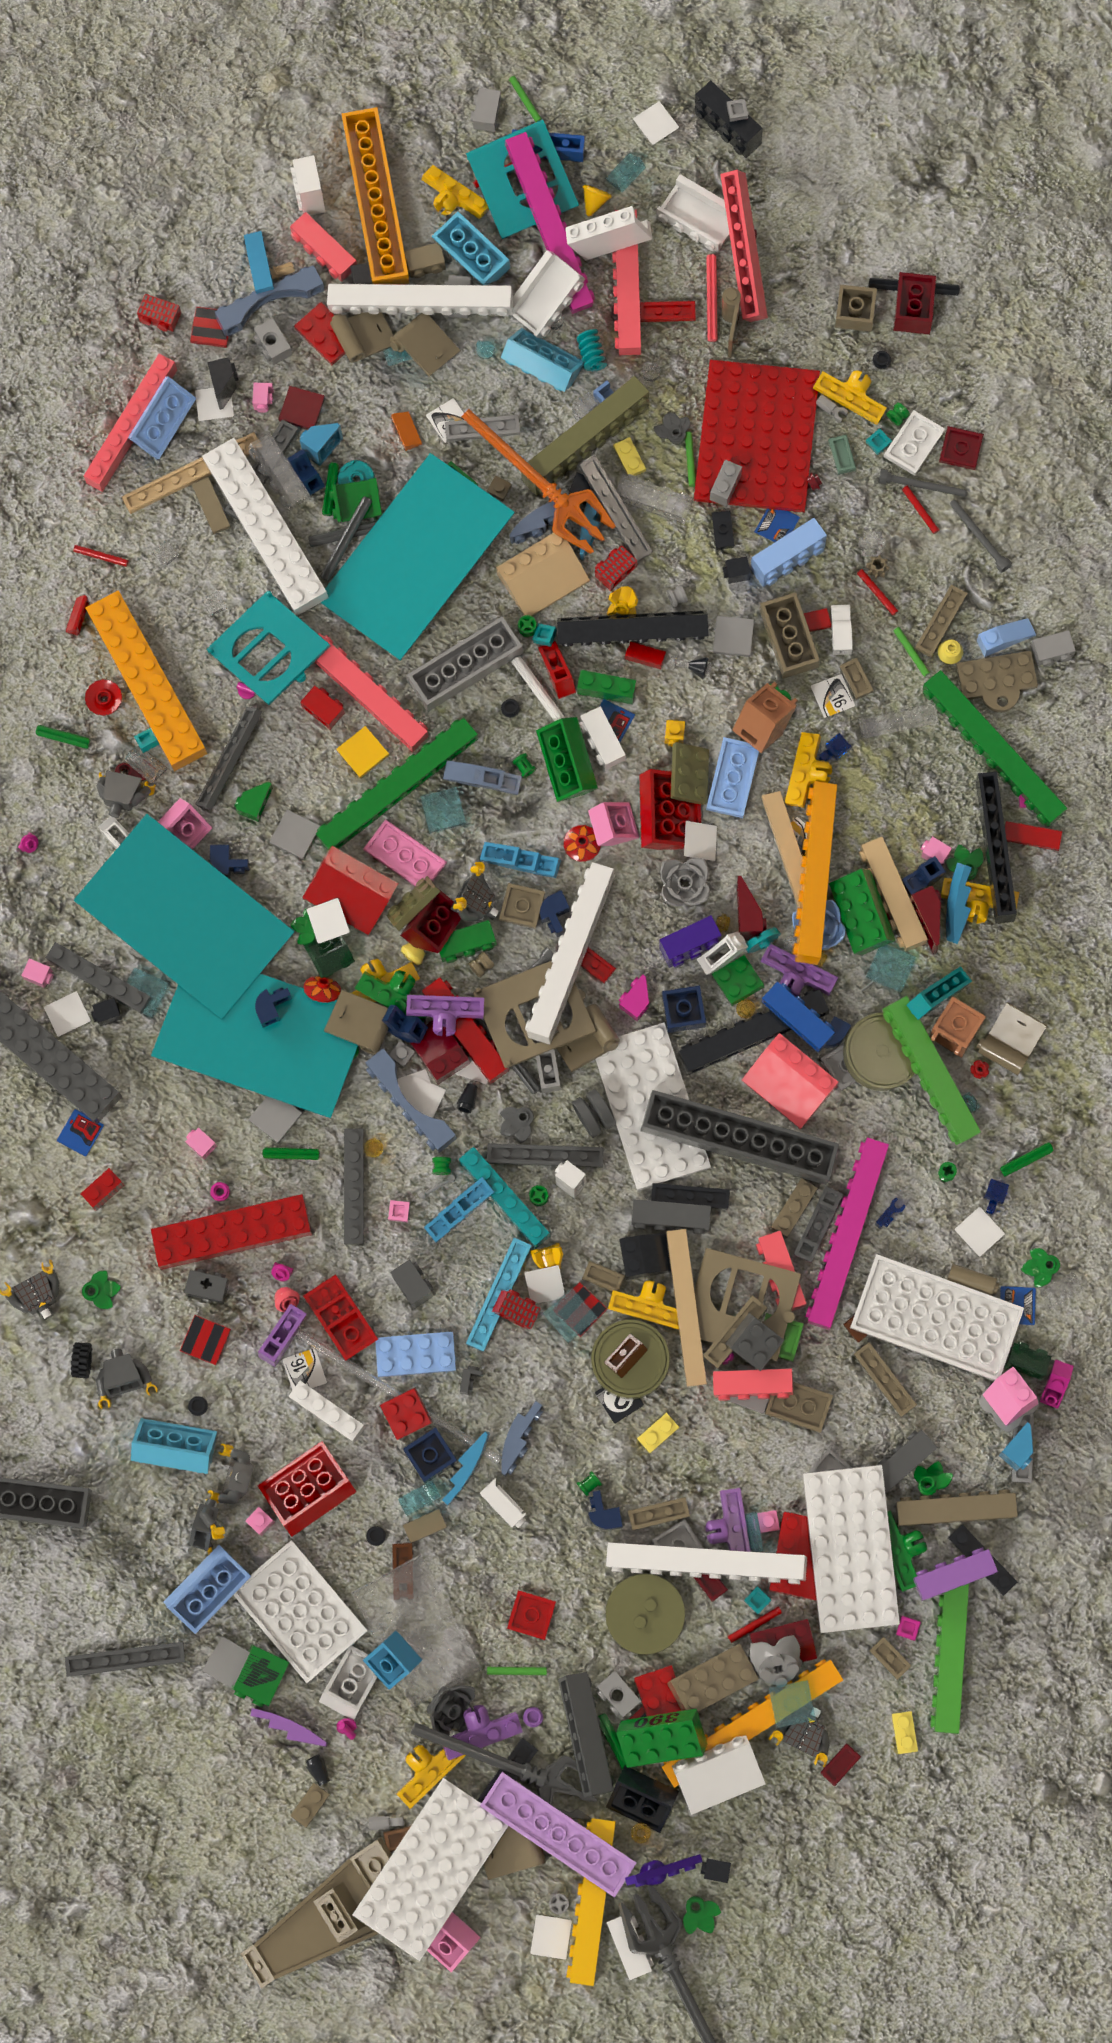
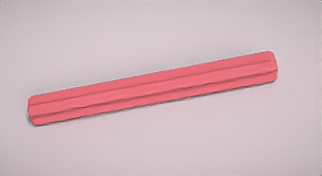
M709 254L706 258L707 338L709 342H716L718 338L716 255Z

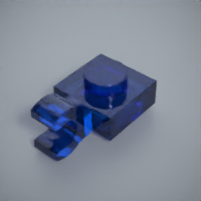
M838 733L825 744L827 750L823 751L818 759L820 761H828L834 757L838 760L852 746Z
M990 1179L984 1197L989 1199L985 1213L993 1215L997 1203H1004L1009 1188L1008 1184Z
M897 1198L892 1200L891 1205L876 1221L875 1226L880 1230L883 1226L887 1228L892 1223L894 1213L904 1211L905 1204L901 1208L895 1207Z

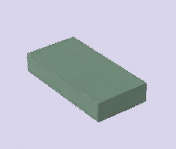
M847 434L828 439L838 475L856 471Z

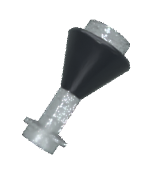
M676 655L671 657L670 667H673V669L676 666L688 668L701 679H704L705 676L710 677L713 662L708 661V657L686 661L677 659Z

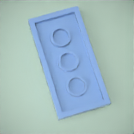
M169 376L165 377L128 438L155 459H160L195 402L196 397Z
M723 737L706 810L739 818L744 817L759 751L748 742Z
M453 1332L379 1337L375 1341L378 1377L456 1371Z

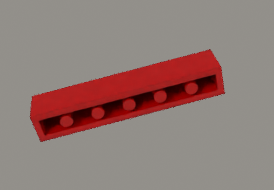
M438 978L422 990L424 996L459 997L458 995H453L451 992L453 988L447 980L443 982L441 978ZM457 1018L454 1037L489 1083H494L509 1072V1068L504 1067L500 1055L496 1051L495 1043L493 1040L488 1041L485 1037L487 1033L481 1025L477 1026L473 1021L475 1018Z

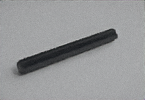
M870 278L868 286L869 288L897 291L898 280ZM936 283L935 294L958 296L960 293L959 285Z

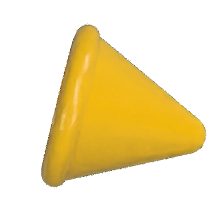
M583 185L585 212L590 217L611 199L612 195L598 188Z

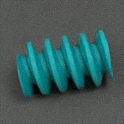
M597 329L584 331L576 339L581 350L580 355L582 356L584 369L591 372L602 370L607 366V363H601L606 360V357L600 356L604 353V350L599 349L602 347V343L598 342L600 336H595L598 334Z

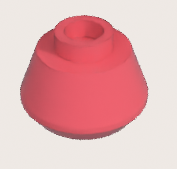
M289 1287L278 1289L274 1296L276 1309L280 1312H285L290 1304L297 1307L300 1301L298 1292Z

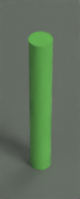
M515 76L510 77V83L535 123L542 120Z
M686 432L689 487H695L692 432Z
M897 627L894 629L893 632L924 677L929 675V670L901 628Z
M487 1667V1675H547V1667Z

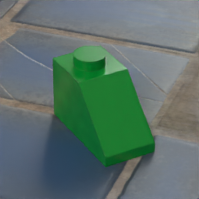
M266 782L244 791L242 796L238 797L235 802L237 814L259 822L272 792V784Z

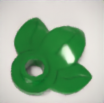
M959 844L954 852V858L946 859L947 867L953 873L957 862L972 867L967 881L973 880L977 876V868L983 863V852L981 848H978L970 853L969 850Z
M304 909L303 917L294 919L290 924L293 930L300 933L297 940L299 945L310 944L316 938L307 909Z
M1035 1248L1030 1250L1032 1259L1025 1262L1021 1270L1029 1276H1034L1035 1287H1043L1049 1284L1052 1275L1059 1271L1060 1261L1057 1257L1048 1255L1043 1249ZM1052 1261L1054 1265L1049 1269L1047 1263Z
M99 1271L92 1276L90 1282L83 1286L82 1295L86 1300L93 1301L97 1308L110 1309L113 1307L111 1298L120 1291L121 1286L114 1281L108 1280L107 1271ZM91 1288L95 1289V1293L93 1295H89L88 1293L89 1289Z
M937 1461L927 1469L917 1466L914 1471V1479L918 1482L920 1493L929 1496L934 1494L937 1489L946 1488L951 1483L953 1474L944 1473L941 1463Z
M698 1896L689 1898L686 1902L687 1913L683 1917L686 1932L692 1934L698 1927L706 1933H713L715 1925L713 1917L721 1913L719 1906L713 1901H704ZM693 1903H699L700 1908L698 1910H693Z

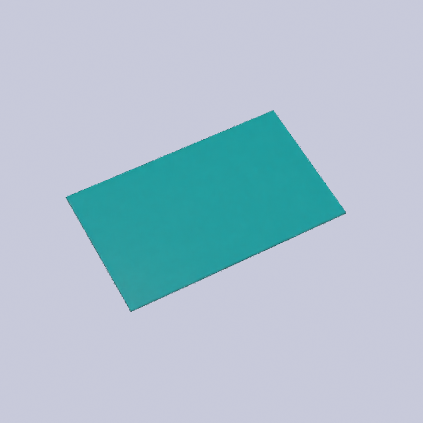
M430 453L327 585L325 590L329 598L322 601L321 604L401 661L515 512Z
M148 814L141 819L73 900L220 1019L224 1018L295 932Z
M259 974L223 1019H220L178 985L151 1056L331 1118L358 1045L324 1032L337 1000L328 1003L318 1002L309 998L305 994L304 988ZM279 988H288L292 999L275 1006L280 1021L263 1028L255 1010L257 997L265 989L268 990L269 995H272Z

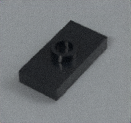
M730 511L712 512L716 550L734 548Z

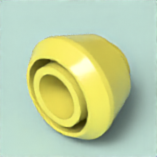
M945 640L938 647V656L946 664H955L963 656V647L956 640Z
M410 943L401 947L402 954L414 965L422 964L425 956L423 949L415 948Z

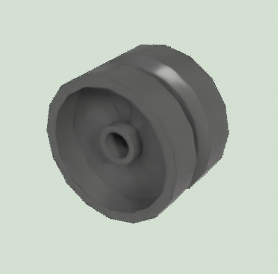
M594 1088L586 1093L589 1106L581 1097L571 1102L578 1118L591 1138L601 1134V1127L598 1121L607 1130L616 1125L607 1103Z

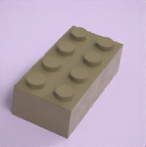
M796 592L760 603L759 611L783 679L819 668L820 660Z
M738 1644L670 1680L667 1684L681 1711L697 1708V1711L700 1712L754 1683L759 1678L743 1648Z

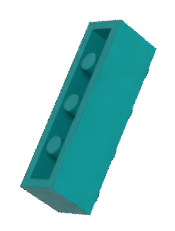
M960 966L920 992L906 1006L919 1020L951 999L952 996L954 997L960 993L972 980Z

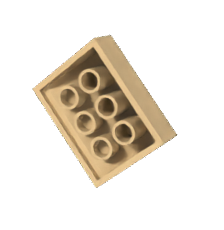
M555 533L550 534L496 567L497 576L524 616H534L590 582L569 542Z

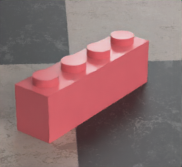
M307 212L290 226L291 237L297 243H302L304 250L309 255L313 254L319 265L328 268V272L334 279L338 278L343 282L352 273L351 266L357 265L356 259Z
M781 1231L758 1238L756 1248L759 1255L763 1254L765 1262L762 1263L795 1272ZM771 1279L769 1281V1285L772 1292L776 1291L778 1298L775 1299L778 1307L780 1298L779 1290L775 1282ZM800 1284L798 1285L791 1311L803 1308L807 1304Z
M792 1369L714 1371V1397L718 1398L719 1401H728L730 1397H738V1400H749L751 1396H758V1399H769L770 1396L786 1399L789 1398V1395H794Z

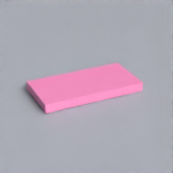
M386 819L363 848V851L415 887L416 883L426 876L434 881L447 864L441 857Z

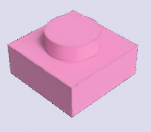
M390 1200L388 1220L408 1222L410 1202Z
M776 1510L757 1513L760 1533L780 1530Z

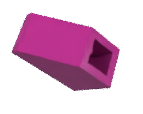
M644 975L640 978L636 977L630 985L632 987L628 993L624 992L619 999V1008L637 1022L649 1008L647 982Z
M1055 1359L1040 1398L1041 1403L1059 1408L1070 1382L1074 1366Z

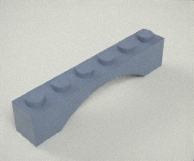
M314 265L304 267L294 275H287L277 283L273 282V290L256 294V291H253L245 298H238L234 303L218 308L215 311V317L224 335L230 336L241 331L250 316L270 301L285 297L308 299L323 292L324 284Z
M384 1048L365 1062L367 1066L366 1072L372 1079L374 1077L377 1078L380 1082L378 1083L380 1089L392 1096L390 1098L391 1102L396 1108L398 1106L404 1111L402 1115L408 1122L412 1120L416 1125L414 1127L415 1131L420 1136L424 1135L427 1138L426 1144L432 1151L436 1149L440 1153L457 1139L455 1133L444 1120L424 1115L406 1100L398 1085L396 1063Z

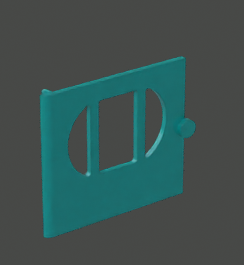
M543 119L466 153L467 160L472 167L502 239L536 225L531 209L520 204V201L526 199L525 194L515 196L507 177V173L515 169L513 164L504 167L508 156L505 146L506 139L525 132L528 137H532L534 145L543 149L538 153L540 159L547 157L556 177L555 180L546 183L548 188L558 186L557 194L553 199L554 204H558L561 214L579 206Z
M267 591L206 650L266 704L270 705L295 680L299 683L306 680L304 671L330 647V644L276 599L271 591ZM254 629H264L236 657H233L234 646L243 634ZM268 634H272L285 647L259 673L252 676L239 662ZM291 652L290 664L281 676L269 681H260Z

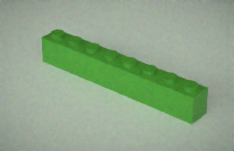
M905 996L882 1009L884 1019L892 1026L894 1037L900 1041L903 1054L911 1061V1068L915 1074H918L921 1080V1087L930 1096L929 1101L937 1109L940 1122L948 1129L950 1140L958 1145L981 1133L921 1020H918L906 1006L910 1000Z
M969 1584L939 1595L938 1606L942 1607L941 1615L938 1614L937 1627H940V1635H936V1647H939V1655H935L934 1667H938V1672L933 1677V1687H936V1695H932V1707H935V1715H931L930 1727L934 1728L933 1732L959 1734Z

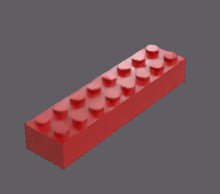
M303 1194L153 1228L151 1229L158 1267L163 1270L311 1236L312 1231Z

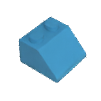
M338 423L311 426L308 431L305 430L300 436L301 448L306 452L308 458L319 466L324 463L343 440L341 426Z
M1027 1422L998 1455L1016 1471L1019 1468L1024 1470L1033 1460L1030 1457L1033 1454L1031 1424Z
M394 1631L363 1661L390 1690L407 1676L422 1659L397 1631Z

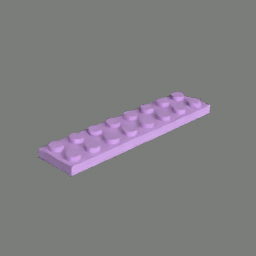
M503 1772L480 1805L487 1812L614 1898L626 1881L625 1878L629 1876L636 1865L635 1861Z

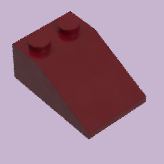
M899 272L893 331L930 335L933 321L936 276Z
M737 876L739 933L745 940H750L753 937L760 936L767 929L766 918H763L762 911L742 876Z
M932 885L912 894L910 900L928 939L927 943L931 952L936 954L940 944V900L942 898L939 891L934 890Z
M432 1020L426 1024L428 1029L422 1041L410 1044L435 1082L439 1085L468 1066L470 1062L454 1037L446 1036V1027H443L442 1036L436 1035L433 1032Z

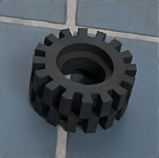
M75 1342L73 1345L71 1356L72 1377L89 1378L93 1354L91 1343Z

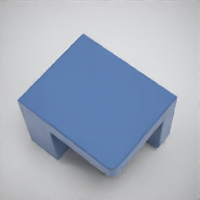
M608 380L593 391V399L598 405L614 393L610 389Z

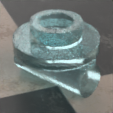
M480 340L477 342L476 350L480 358L489 359L494 355L495 347L491 342Z
M970 1092L962 1096L971 1113L981 1107Z

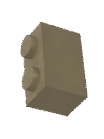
M438 243L404 251L410 278H421L426 274H438L446 270L441 245Z

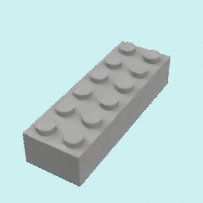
M502 616L407 674L408 682L429 712L523 654V646Z

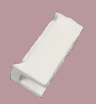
M110 816L98 828L117 849L120 844L108 831L116 826L125 837L129 833L116 818Z
M737 931L727 934L724 939L704 955L697 958V961L705 974L708 975L726 966L746 950L748 946L745 943L744 937ZM728 945L730 951L712 964L710 958Z
M496 1478L480 1492V1495L512 1529L515 1526L520 1528L527 1521L525 1519L527 1514H522L524 1511L500 1485L496 1487Z

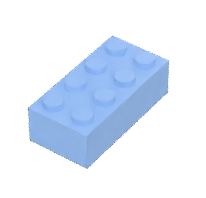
M812 518L754 555L751 559V571L762 587L766 585L771 586L780 576L790 574L797 565L802 566L807 563L808 558L821 554L825 548L827 535L816 519Z
M218 1545L165 1599L164 1604L196 1634L240 1589L251 1575L224 1548Z

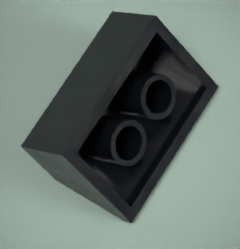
M624 1765L606 1808L661 1833L679 1791Z

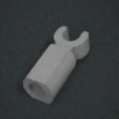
M823 394L816 401V405L829 415H833L838 423L842 422V418L838 414L848 415L847 409L838 407V404Z
M369 1817V1830L404 1826V1817Z

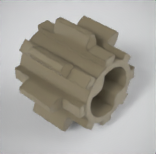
M881 555L877 558L871 556L870 563L866 564V568H869L868 575L875 576V579L879 576L884 578L885 572L889 571L890 568L887 566L888 559H882ZM875 565H880V569H876Z

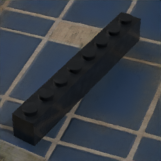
M707 610L557 618L558 644L566 647L573 646V643H581V645L587 646L592 645V642H600V644L606 645L610 644L611 641L625 644L629 643V640H637L639 643L648 642V639H656L658 642L667 641L668 638L682 641L686 640L687 637L701 640L709 636Z
M997 772L978 773L976 788L995 924L1014 922L1017 911Z
M812 989L804 993V997H801L805 1002V1006L809 1010L811 1008L820 1015L819 1018L829 1014V1008L820 990L815 991ZM769 1009V1012L765 1014L760 1012L753 1015L749 1021L741 1020L735 1023L733 1028H723L717 1031L715 1036L710 1037L707 1035L699 1039V1043L684 1045L681 1047L682 1050L679 1051V1055L688 1075H691L773 1039L779 1033L782 1035L792 1029Z

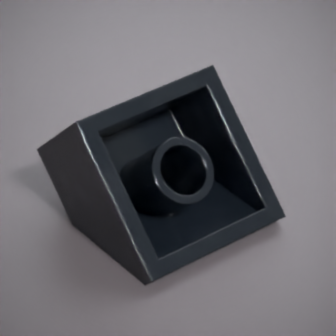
M229 357L207 362L220 410L224 409L237 389L235 381H239L235 364L230 363Z

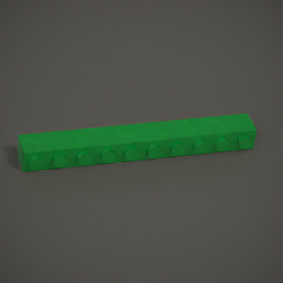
M941 670L924 683L922 689L924 696L936 704V709L949 718L948 721L954 728L957 727L961 731L960 734L965 741H970L974 745L973 749L975 752L985 757L987 765L991 769L995 768L999 773V778L1012 787V792L1017 797L1021 795L1026 800L1024 802L1026 808L1030 811L1033 810L1037 814L1036 817L1042 825L1046 824L1050 827L1066 813L1067 807Z
M465 718L455 720L450 725L451 728L446 732H440L432 743L428 742L423 745L418 754L409 756L405 764L395 767L391 771L392 774L387 778H381L376 783L377 786L372 790L367 789L358 801H352L348 804L345 811L335 814L331 822L321 825L317 829L316 836L327 851L331 846L340 849L446 766V761H452L479 740L478 734Z

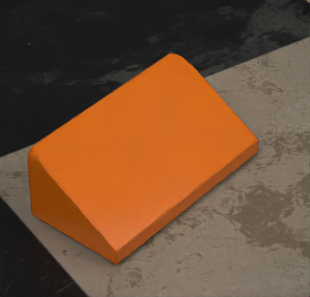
M409 411L392 414V421L405 451L422 445Z

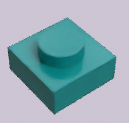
M880 428L866 439V444L877 455L882 453L892 443V440Z
M538 623L532 640L536 644L551 647L557 629L554 626Z
M151 728L134 736L142 753L160 745Z
M758 1586L744 1600L757 1615L772 1601Z

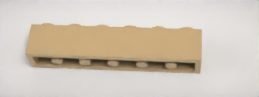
M883 837L862 844L859 852L862 862H866L867 870L872 872L885 912L889 914L891 919L889 923L892 931L895 930L898 935L896 940L899 947H903L904 951L907 952L926 944L928 939Z

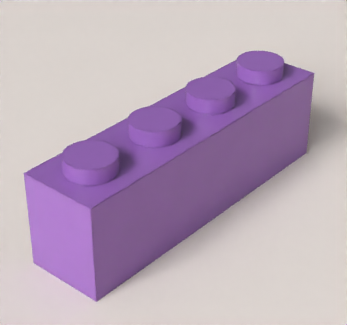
M982 1547L972 1551L973 1555L965 1558V1555L954 1558V1563L949 1565L943 1562L935 1565L936 1569L928 1572L925 1569L917 1572V1577H914L913 1580L921 1601L997 1573L998 1571L989 1549L984 1551Z

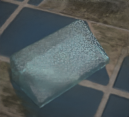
M629 153L605 179L616 189L624 192L646 167L641 158Z
M392 348L383 350L386 363L389 366L413 359L405 350L403 352L394 351Z
M432 1480L400 1497L398 1501L406 1516H409L442 1497Z
M756 1512L745 1514L750 1551L762 1552L763 1545L758 1515Z

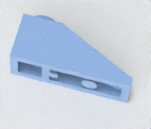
M1027 618L984 631L978 635L977 643L984 657H987L1034 637L1036 633Z

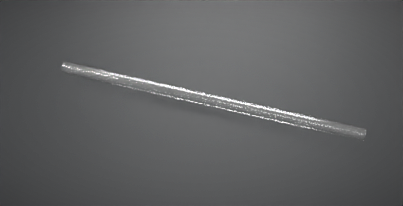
M298 1329L295 1335L296 1338L389 1397L394 1398L403 1394L351 1360L345 1361L340 1353L302 1329ZM426 1408L433 1422L432 1424L468 1447H471L477 1441ZM487 1446L485 1447L482 1456L498 1465L502 1456Z

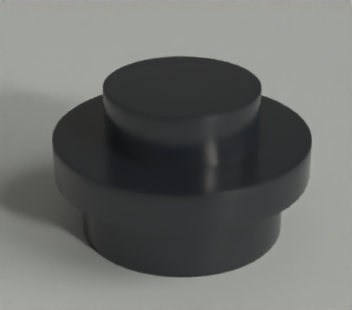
M885 351L875 353L872 360L873 365L878 369L888 368L891 364L890 355Z
M507 699L501 705L502 714L508 718L517 716L520 711L519 703L513 699Z
M196 1396L189 1401L188 1409L191 1414L201 1416L206 1413L208 1403L203 1397Z
M373 1526L367 1531L366 1539L369 1544L380 1546L386 1539V1533L383 1528Z

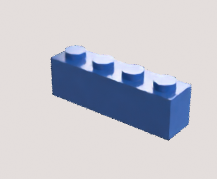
M549 133L560 160L583 162L585 136ZM536 145L533 147L535 154L543 150Z
M777 981L762 997L761 1002L819 1053L834 1037V1027L827 1021L824 1023L819 1019L820 1015L811 1008L809 1010L805 1006L803 999L799 996H793L790 993L791 989L786 984H780Z

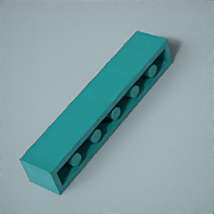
M474 1147L459 1158L460 1164L476 1182L480 1178H484L495 1192L490 1198L535 1249L550 1237L548 1230Z

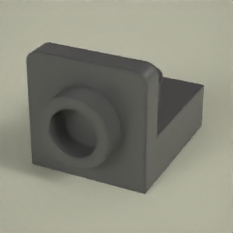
M468 1366V1369L463 1368L460 1394L468 1395V1391L473 1390L474 1379H471V1376L483 1377V1371H479V1367Z

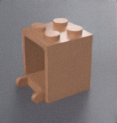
M775 682L771 685L767 683L746 701L732 729L733 732L760 753L782 736L798 702L796 698L790 701L775 688L778 684Z
M952 996L932 1028L929 1037L932 1041L962 1058L982 1027L986 1016Z

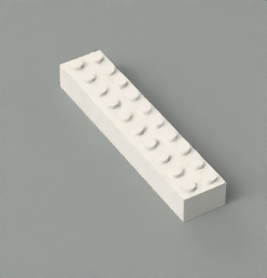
M235 438L204 454L202 458L295 615L298 616L328 599L325 588Z

